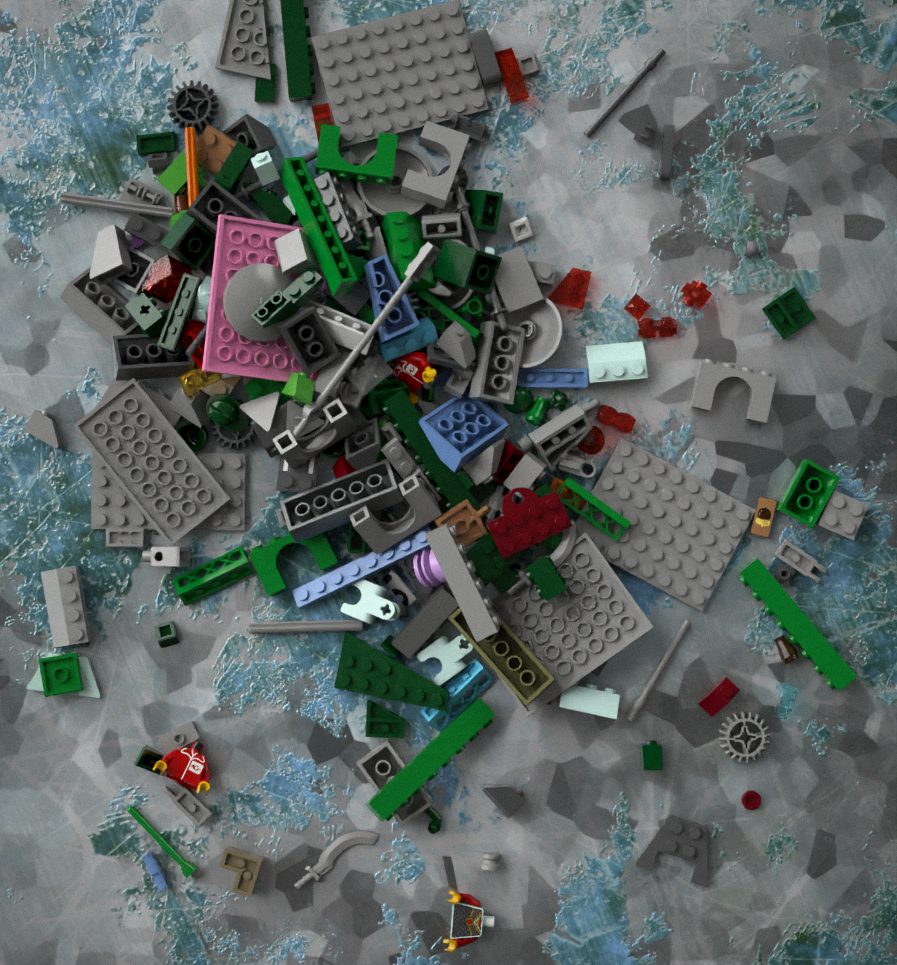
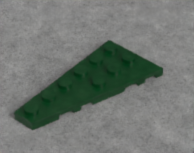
M345 631L334 688L447 711L450 691Z

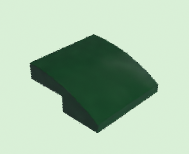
M795 286L762 308L783 340L817 318Z

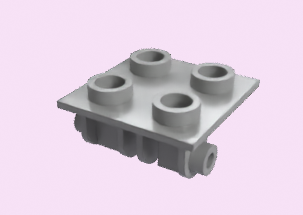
M130 177L123 186L125 189L119 200L159 206L165 193ZM114 210V212L128 219H130L132 213ZM138 214L149 221H152L154 217L151 215Z

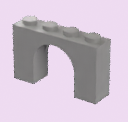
M426 121L420 136L419 146L444 155L449 162L450 168L444 174L435 177L426 176L408 169L402 184L401 194L444 209L446 203L451 202L454 193L451 192L452 186H457L460 177L457 175L458 170L462 171L465 159H463V156L469 153L471 143H469L470 135Z
M709 359L699 363L690 408L710 411L714 392L719 382L723 379L735 378L742 381L750 393L746 420L762 424L767 423L776 378L772 377V373L761 371V374L753 373V369L742 367V370L734 369L735 365L724 363L723 366L716 365V361Z
M114 377L98 405L130 380L116 381ZM143 379L140 382L137 381L176 429L183 417L169 408L171 401L167 399L168 395L159 389L157 392L150 389L152 385Z
M339 398L322 408L327 419L315 432L297 438L288 429L272 439L280 454L292 469H295L358 429Z
M415 474L398 484L403 497L410 504L409 511L401 519L394 522H382L372 514L366 505L349 515L353 527L376 555L442 515L437 502Z

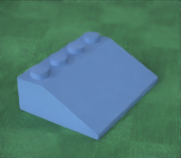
M469 388L465 389L461 398L454 396L418 422L440 460L454 473L491 445L501 440L509 426L484 401L469 398Z

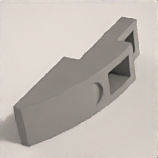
M396 437L380 448L403 481L415 474L435 501L441 500L439 494Z

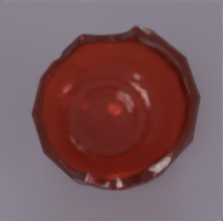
M594 425L577 444L578 448L586 455H596L605 445L604 433Z

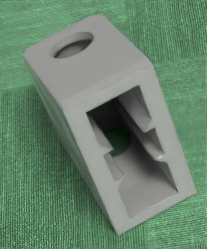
M151 547V551H143L142 560L143 562H151V566H190V547Z

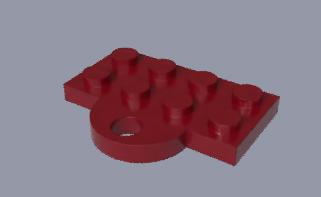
M522 487L512 489L504 496L501 505L503 516L486 523L502 559L573 526L557 491L539 498L534 491ZM516 492L522 495V501L519 504L514 503L512 500V496Z

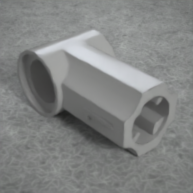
M567 455L565 459L562 458L560 460L558 470L584 478H592L596 473V465L591 461ZM586 464L593 467V472L590 475H585L582 471V467Z

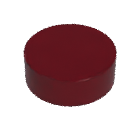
M748 790L743 793L741 803L746 809L755 810L761 804V797L756 791Z

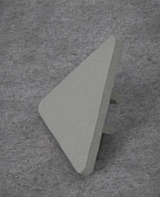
M274 392L241 404L240 409L266 432H270L280 393Z
M291 400L287 402L286 430L289 429L292 433L303 419V408ZM318 417L315 421L309 422L299 437L322 426L324 421Z

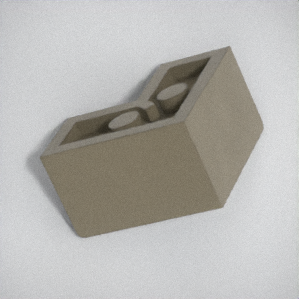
M227 845L220 867L238 873L233 892L251 897L264 857Z

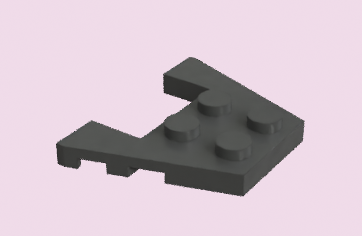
M669 814L655 833L653 839L645 847L643 853L636 860L635 865L652 870L658 851L695 862L690 882L707 887V826Z

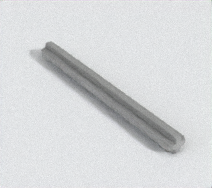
M64 192L60 195V202L65 204L129 213L134 212L171 218L174 215V209L171 207Z
M359 619L249 623L250 634L363 630V621Z

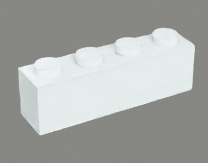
M312 300L301 308L314 306L333 342L351 350L356 347L371 326V324ZM374 336L362 350L361 354H367Z

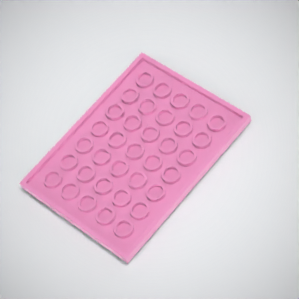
M223 214L218 215L202 371L287 382L292 372L298 374L300 371L304 372L299 367L283 336L267 342L248 340L231 327L223 309L224 290L230 278L241 268L256 263H267L281 268L274 244L275 240L297 228L305 233L302 227ZM321 270L318 274L322 276L324 282L318 287L319 291L311 296L319 294L324 299L325 295L322 291L326 287V279ZM301 274L288 275L295 281ZM317 370L309 375V380H316Z

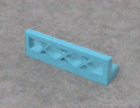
M474 658L444 687L450 691L447 711L424 707L420 712L431 725L441 732L495 678ZM485 674L487 678L482 683H479V679ZM468 690H472V693L465 697V693ZM455 703H459L455 710H451ZM445 716V720L438 725L436 722Z

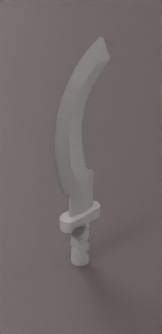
M347 151L343 159L353 165L357 157L351 151ZM351 179L340 180L341 190L348 201L347 205L356 212L355 224L361 223L367 240L373 239L374 234L368 221L373 218L372 213H368L365 202L357 196Z
M571 520L572 527L563 530L561 542L555 551L549 555L556 567L567 558L575 543L576 525L574 520ZM526 570L518 572L521 578L507 590L511 596L524 584L527 583L528 588L533 585L525 573Z
M354 831L339 837L324 850L318 864L313 868L309 865L305 868L309 873L295 883V887L300 890L314 878L319 882L322 880L320 876L333 867L332 863L344 850L359 844L374 845L379 835L370 831Z

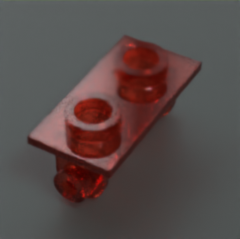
M662 317L661 320L644 318L642 321H637L639 327L638 337H642V339L656 338V331H659V337H673V335H677V322L672 317Z

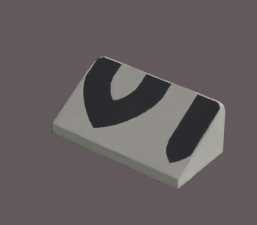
M391 570L382 578L406 607L417 599L394 570Z

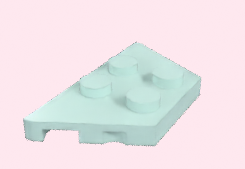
M49 653L47 657L58 656L63 654ZM78 656L84 690L66 694L101 698V692L98 689L89 658ZM40 668L28 684L27 689L44 691Z

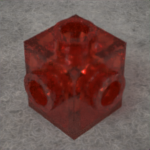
M693 280L691 284L687 282L681 289L683 293L681 296L683 299L682 303L689 308L694 307L699 311L712 293L706 289L707 286L703 282ZM692 292H695L697 297L693 296Z

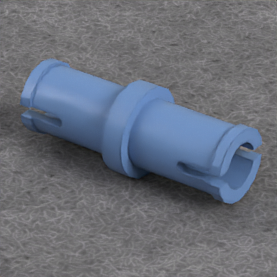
M153 851L142 856L149 870L148 874L153 877L159 891L170 886L162 871L163 867L159 866Z

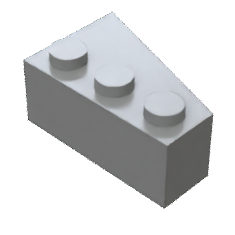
M576 404L534 430L528 436L543 462L553 472L556 469V464L562 458L565 459L568 455L567 452L574 445H577L593 427L585 412Z

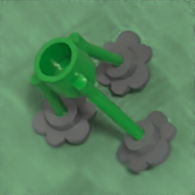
M475 291L465 307L454 311L459 315L462 312L471 315L469 323L480 331L481 322H487L490 319L486 317L484 312H480L484 293ZM453 321L446 322L447 325H451L453 323Z

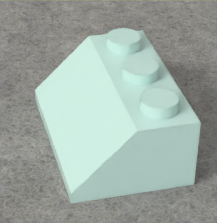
M643 341L585 346L588 384L646 380L648 378Z
M577 682L559 695L558 706L617 719L620 695L616 693L615 689L605 687L603 691L597 689V685L586 683V686H580Z

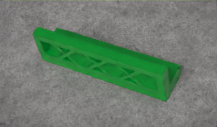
M426 289L415 290L416 295L413 299H419L421 296L427 301V308L415 310L423 317H428L443 333L447 329V321L458 322L474 337L472 339L474 346L483 334L481 331ZM438 309L442 313V320L435 321L432 319L431 310Z
M568 477L557 491L558 495H560L565 487L572 490L573 499L565 500L559 496L562 503L615 541L618 540L631 523ZM586 500L589 510L580 511L577 508L576 501ZM601 511L604 514L605 521L598 523L594 521L592 512ZM616 522L622 527L614 535L609 532L608 523Z
M240 546L174 578L173 582L180 599L187 606L253 574L254 570L247 559L243 547ZM241 554V559L232 561L235 556ZM218 564H224L221 569H215ZM207 572L204 577L197 578L200 573ZM189 580L187 585L180 587L179 583Z

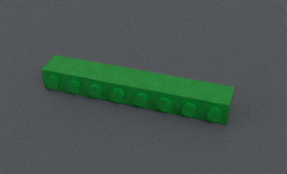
M303 157L285 158L279 175L333 296L351 294L358 281L357 276Z
M754 558L738 572L740 582L745 587L749 586L752 589L751 595L756 601L759 602L761 600L765 605L763 609L770 617L773 615L778 620L775 622L782 631L786 630L789 633L788 639L794 646L798 644L802 649L800 653L807 661L810 659L815 664L813 666L814 670L819 675L823 674L826 677L825 683L831 690L841 691L857 677L758 558Z
M481 698L475 699L365 805L380 821L391 820L396 815L395 810L399 806L403 808L410 801L409 797L413 793L418 794L424 788L422 784L426 780L431 781L438 775L436 771L441 766L445 768L452 761L450 758L455 753L458 755L466 748L464 744L468 740L472 742L478 737V731L482 727L485 729L493 722L491 718L495 714Z

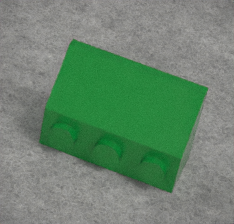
M802 459L775 510L813 528L840 477L808 459Z

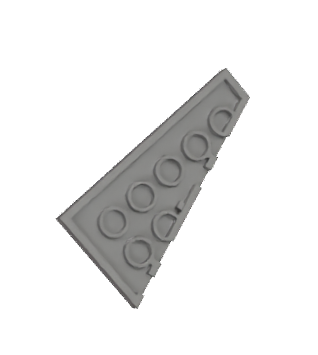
M230 0L215 65L216 69L271 80L263 0Z

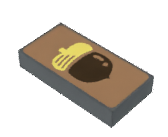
M758 496L750 534L769 538L777 500Z

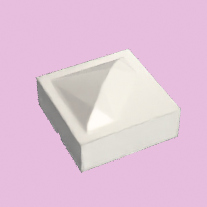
M527 217L508 223L515 242L533 236Z

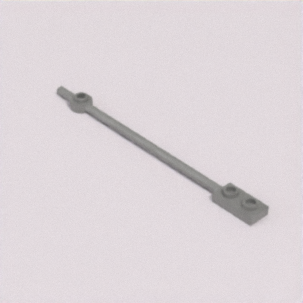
M429 242L421 247L419 254L408 265L404 273L407 276L404 282L317 400L310 405L306 404L304 406L303 419L292 432L295 437L298 438L309 422L315 421L320 416L323 403L413 281L419 282L441 252L440 249Z

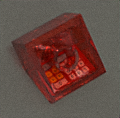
M170 255L163 256L152 264L141 289L146 294L164 303H168L175 298L183 273L193 275L192 269Z

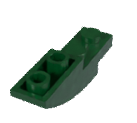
M309 267L283 292L278 289L250 316L263 328L272 326L288 318L313 299L310 294L324 282V279Z

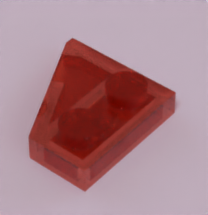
M572 268L548 299L555 304L583 310L592 272Z

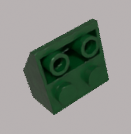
M465 189L464 195L471 206L468 212L474 229L476 231L496 234L503 193ZM461 215L462 228L466 229Z

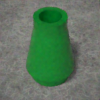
M538 396L526 412L525 420L532 425L539 426L543 422L548 400Z

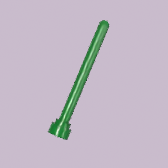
M134 806L127 808V811L182 867V874L186 878L198 868L193 862H187Z

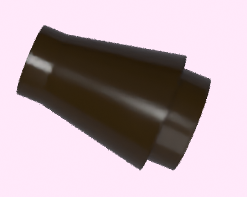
M784 635L774 640L781 661H784L785 665L799 658L797 655L798 651Z

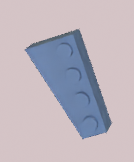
M386 254L364 265L375 320L401 286ZM406 294L402 296L379 327L380 344L420 325Z

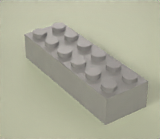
M450 522L426 533L425 537L476 642L497 633L501 628L500 624L502 622L497 613L494 614L491 609L493 603L489 595L485 596L483 592L485 587L480 577L476 578L474 574L476 568L472 560L468 561L465 555L468 552L464 543H459L457 536L459 533L455 525L451 526Z

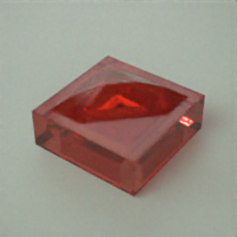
M635 294L624 310L639 321L651 305Z

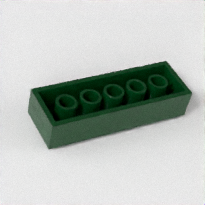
M546 483L540 484L533 490L539 498L553 492ZM564 506L567 514H569L570 511ZM488 529L486 534L478 538L467 548L468 553L465 555L468 561L472 560L476 571H474L476 578L480 577L484 587H486L532 546L502 559Z

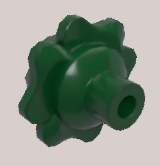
M555 389L551 392L552 399L548 401V405L551 408L555 406L556 409L562 412L566 409V404L568 403L567 395Z

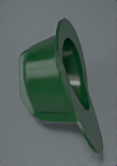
M217 393L212 395L207 401L206 412L208 417L214 423L229 431L243 430L250 420V417L240 409L241 403L226 394Z

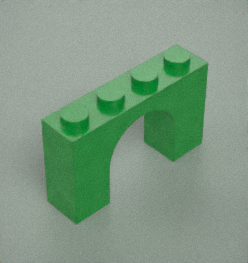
M321 124L315 174L321 176L329 172L340 180L353 179L360 183L373 182L380 186L391 185L398 135L379 132L374 158L364 165H352L341 157L338 150L341 127Z
M289 531L286 532V537L280 539L277 536L269 540V545L263 547L261 544L251 549L253 553L249 554L269 596L287 588L279 571L277 559L280 551L286 545L295 543ZM325 532L298 542L311 550L321 571L339 562Z

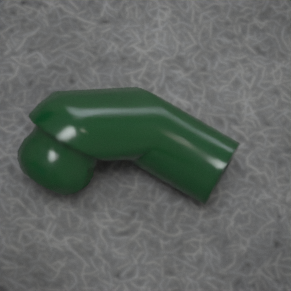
M429 806L424 810L430 818L428 831L431 834H435L441 829L442 817L432 806Z

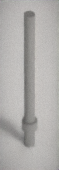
M683 621L640 696L634 700V706L626 717L628 720L633 722L640 709L644 708L647 697L691 625L689 621Z

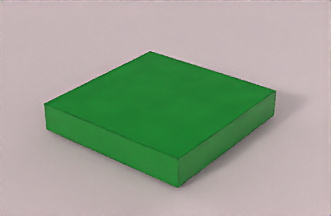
M78 652L38 659L45 697L84 690Z

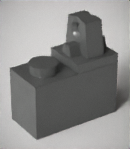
M366 278L362 282L358 280L352 293L348 295L333 296L328 284L322 291L324 295L351 317L358 313L370 297Z

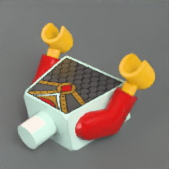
M450 890L449 893L453 895V898L451 900L447 899V901L453 904L450 939L453 940L445 939L443 943H449V947L444 949L445 951L453 952L456 948L464 947L476 941L482 935V927L494 928V916H483L484 907L472 895L456 893Z

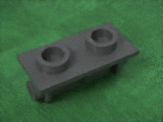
M453 114L449 126L450 129L470 135L469 138L473 141L484 143L489 130L485 123L473 120L472 125H469L470 118Z

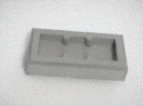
M106 528V547H145V528Z
M190 721L157 739L166 755L201 737L193 721Z

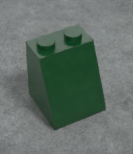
M445 239L433 276L464 288L491 294L502 257Z

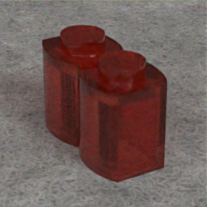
M600 405L594 417L598 424L606 427L612 426L615 431L622 434L631 433L636 422L633 416L627 413H618L613 407L607 405Z

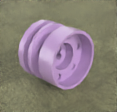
M431 547L414 555L413 567L415 575L424 587L431 588L448 583Z

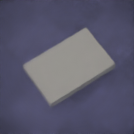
M522 246L497 255L502 257L494 283L504 307L508 310L507 314L544 299Z

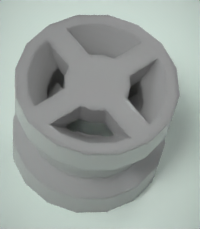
M483 852L481 869L490 871L500 870L499 859H501V854Z

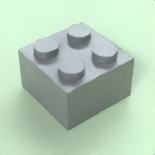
M833 490L815 526L853 541L869 505Z

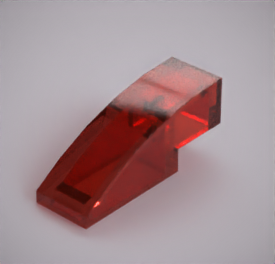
M512 48L495 52L510 107L529 101L527 89Z

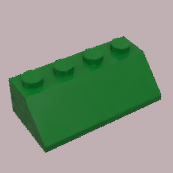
M405 211L388 212L385 215L382 227L392 267L400 284H402L407 277L404 273L408 265L414 261L419 254V250L426 243L425 239H423L419 219ZM431 265L419 282L413 281L407 290L436 287Z

